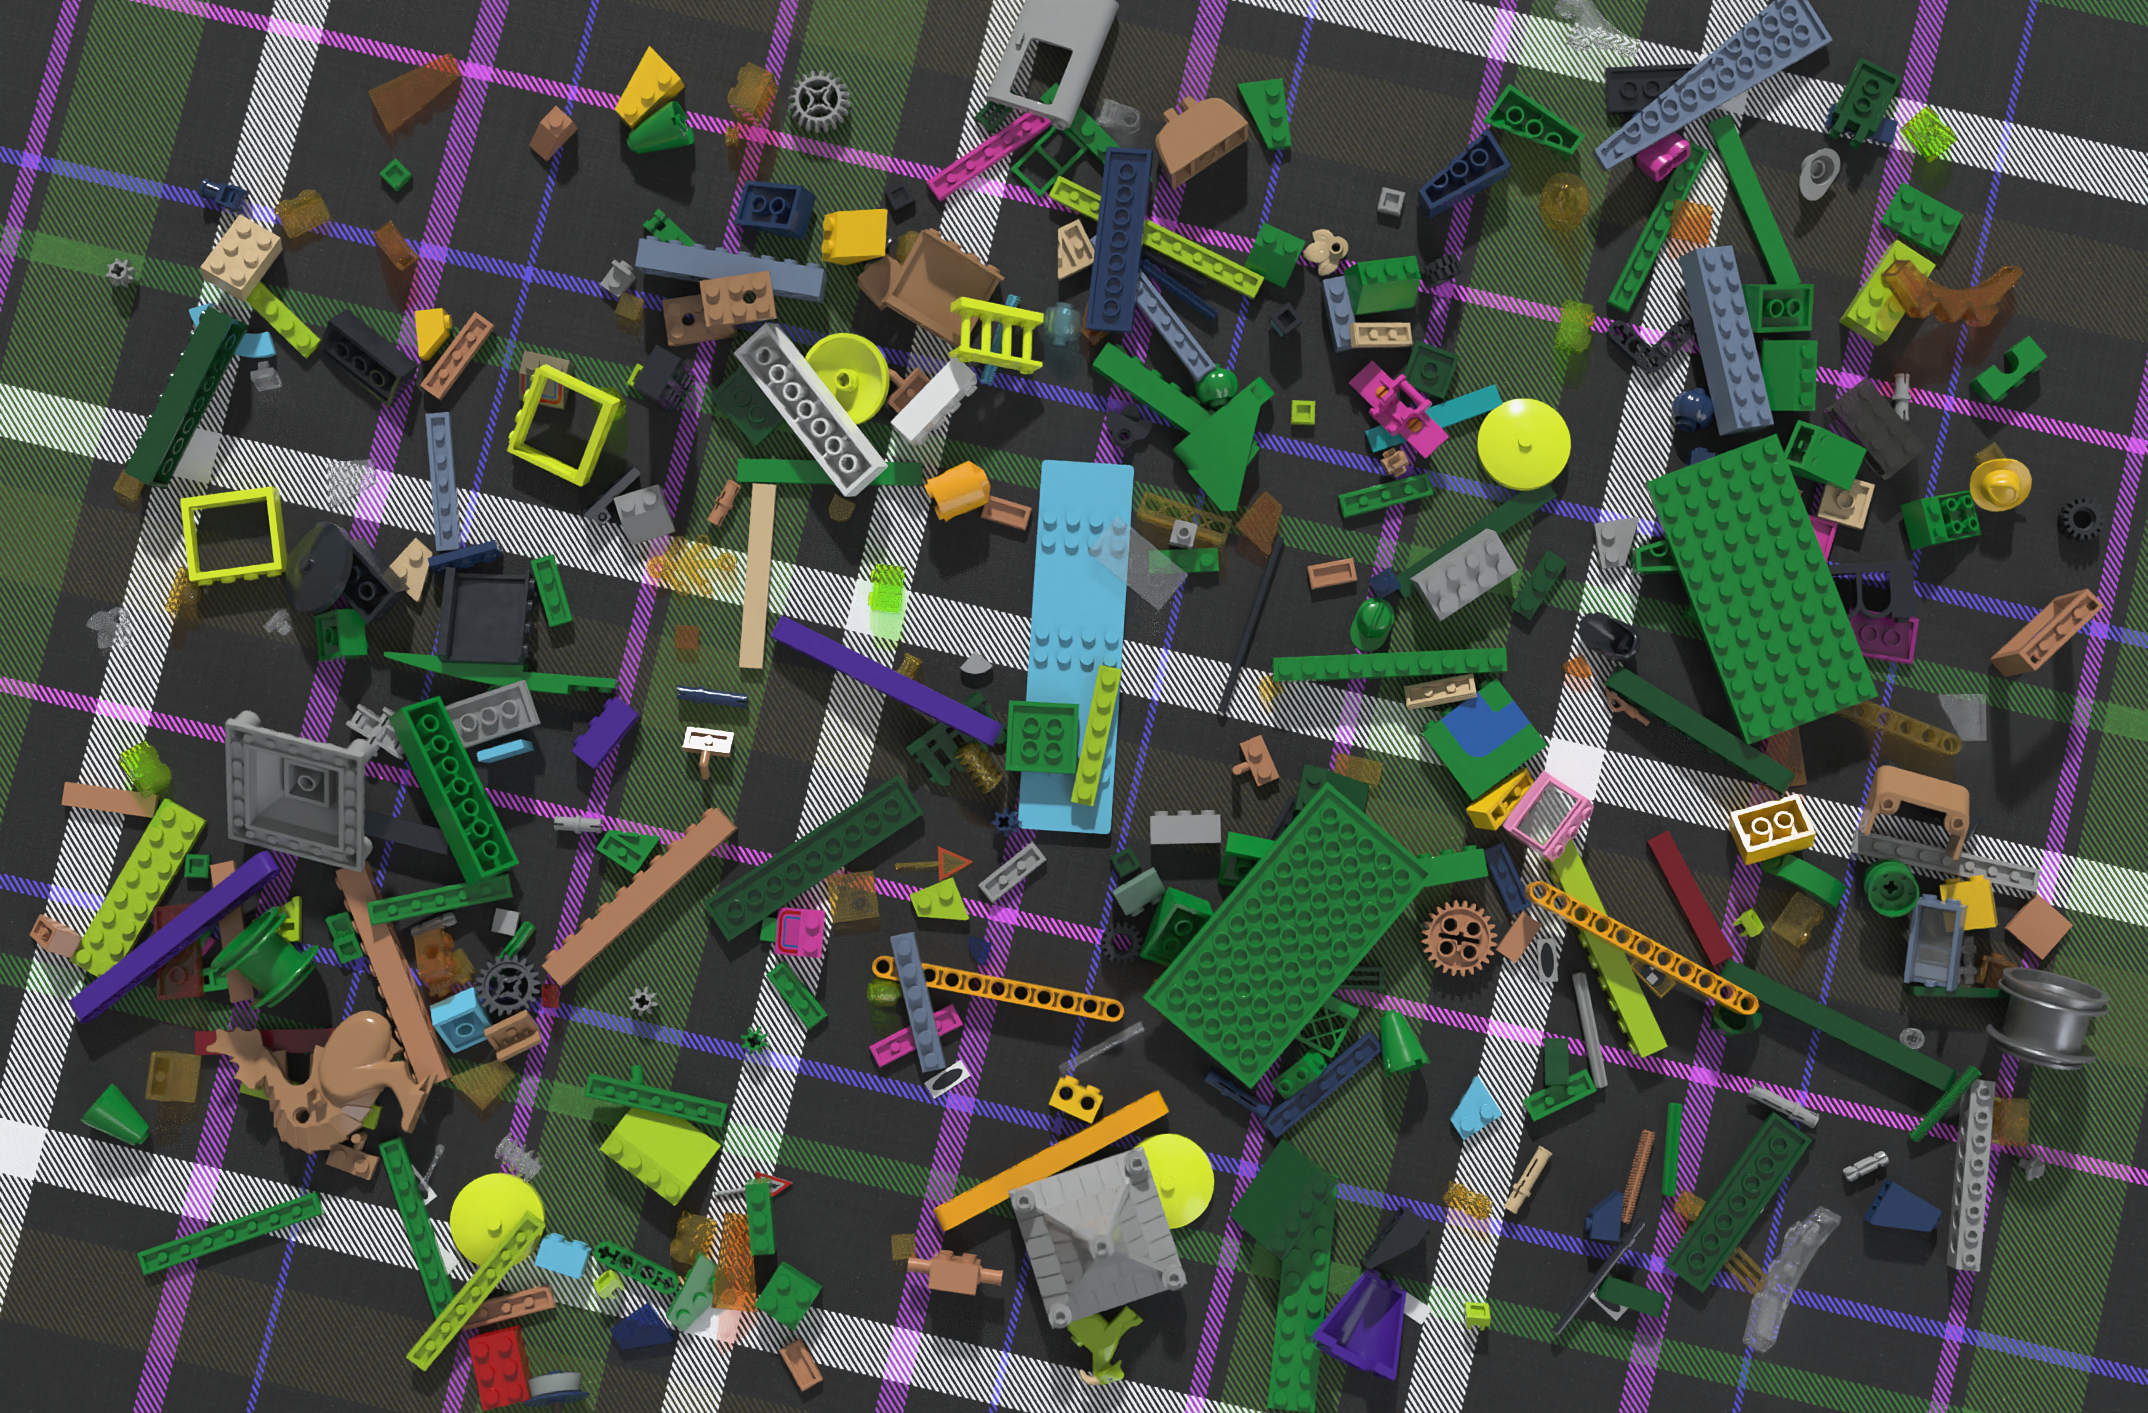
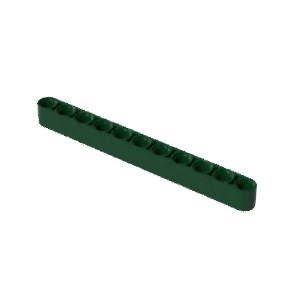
M1727 959L1719 976L1753 994L1758 1001L1940 1091L1949 1093L1948 1089L1951 1091L1950 1087L1952 1088L1951 1085H1954L1953 1083H1955L1958 1077V1071L1733 960Z

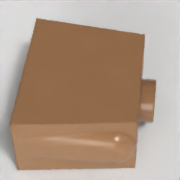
M886 253L882 261L867 264L864 267L865 271L858 276L857 281L858 287L877 306L880 312L887 307L881 302L902 266L891 254Z

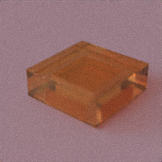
M676 625L675 649L699 650L700 626Z

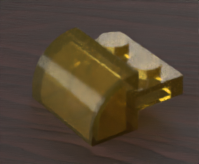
M152 1051L145 1099L195 1103L202 1055L179 1053L177 1051Z

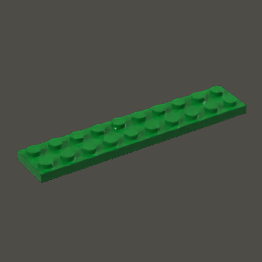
M1337 1186L1289 1255L1281 1263L1267 1408L1315 1412L1321 1350L1315 1347L1316 1341L1315 1343L1310 1342V1338L1324 1320Z

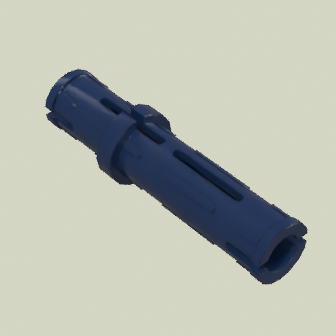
M678 685L677 700L696 701L697 704L701 705L703 703L743 709L747 708L748 694L705 689L704 686L694 688Z
M1213 1069L1208 1071L1203 1080L1220 1091V1095L1223 1097L1226 1095L1262 1120L1270 1109L1269 1106L1233 1084V1080H1227L1213 1071ZM1218 1082H1221L1222 1084L1233 1090L1234 1093L1220 1085ZM1239 1095L1253 1103L1255 1107L1240 1098Z

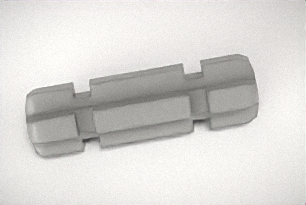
M453 912L444 914L443 917L440 916L422 923V926L412 927L411 934L414 939L422 938L425 934L429 935L444 929L445 926L448 927L456 924V917Z
M1880 1151L1874 1154V1157L1870 1156L1855 1163L1854 1167L1849 1166L1843 1169V1174L1848 1181H1853L1858 1178V1175L1863 1176L1877 1169L1878 1166L1887 1164L1889 1162L1885 1152Z

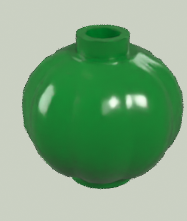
M1215 364L1217 369L1210 371L1199 382L1196 381L1195 391L1202 403L1210 404L1211 408H1222L1236 396L1239 386L1237 377L1232 371L1221 368L1220 364Z

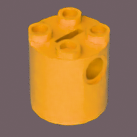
M970 461L951 468L935 478L927 479L928 484L924 485L929 498L934 497L938 504L933 507L939 520L944 519L945 522L957 515L965 514L987 504L991 487L984 470Z

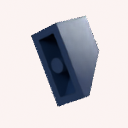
M1613 1191L1588 1211V1217L1584 1218L1583 1230L1588 1237L1619 1241L1623 1193Z

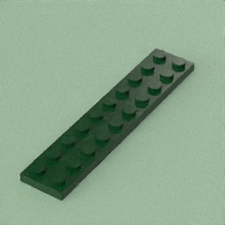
M898 774L710 897L703 904L729 942L923 815L924 812Z

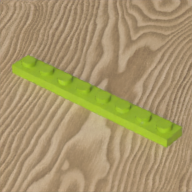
M527 1210L409 1351L406 1358L423 1371H426L545 1228L546 1223Z

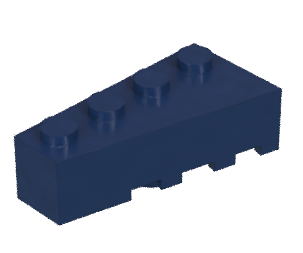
M1488 128L1485 129L1459 156L1451 160L1448 166L1438 172L1419 190L1417 201L1428 219L1509 175L1511 164Z

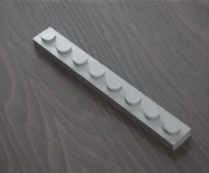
M1859 830L1854 831L1850 853L1877 859L1893 858L1902 861L1905 865L1965 878L1984 875V879L1991 878V883L2037 892L2041 869L1960 852L1958 860H1954L1945 854L1946 849L1875 833L1866 835Z

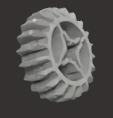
M820 70L819 76H816L815 72L811 71L810 78L803 74V82L795 81L798 88L790 89L793 95L789 96L788 100L793 104L789 106V110L794 112L792 114L794 120L799 119L798 125L800 127L806 124V130L810 131L814 126L815 133H819L820 127H823L824 132L827 133V126L831 125L833 129H836V121L839 123L844 122L841 115L848 116V110L845 108L850 107V101L847 100L850 98L849 92H844L847 89L846 85L840 84L841 80L839 77L833 79L831 72L825 77L823 70ZM816 86H824L821 90L818 91L812 89ZM833 92L838 96L835 109L829 103ZM804 94L810 100L807 105L808 109L805 112L801 108ZM814 98H815L816 100H817V99H820V100H821V98H822L824 104L822 103L821 105H819V102H818V105H816ZM818 113H825L827 115L820 118L815 117Z

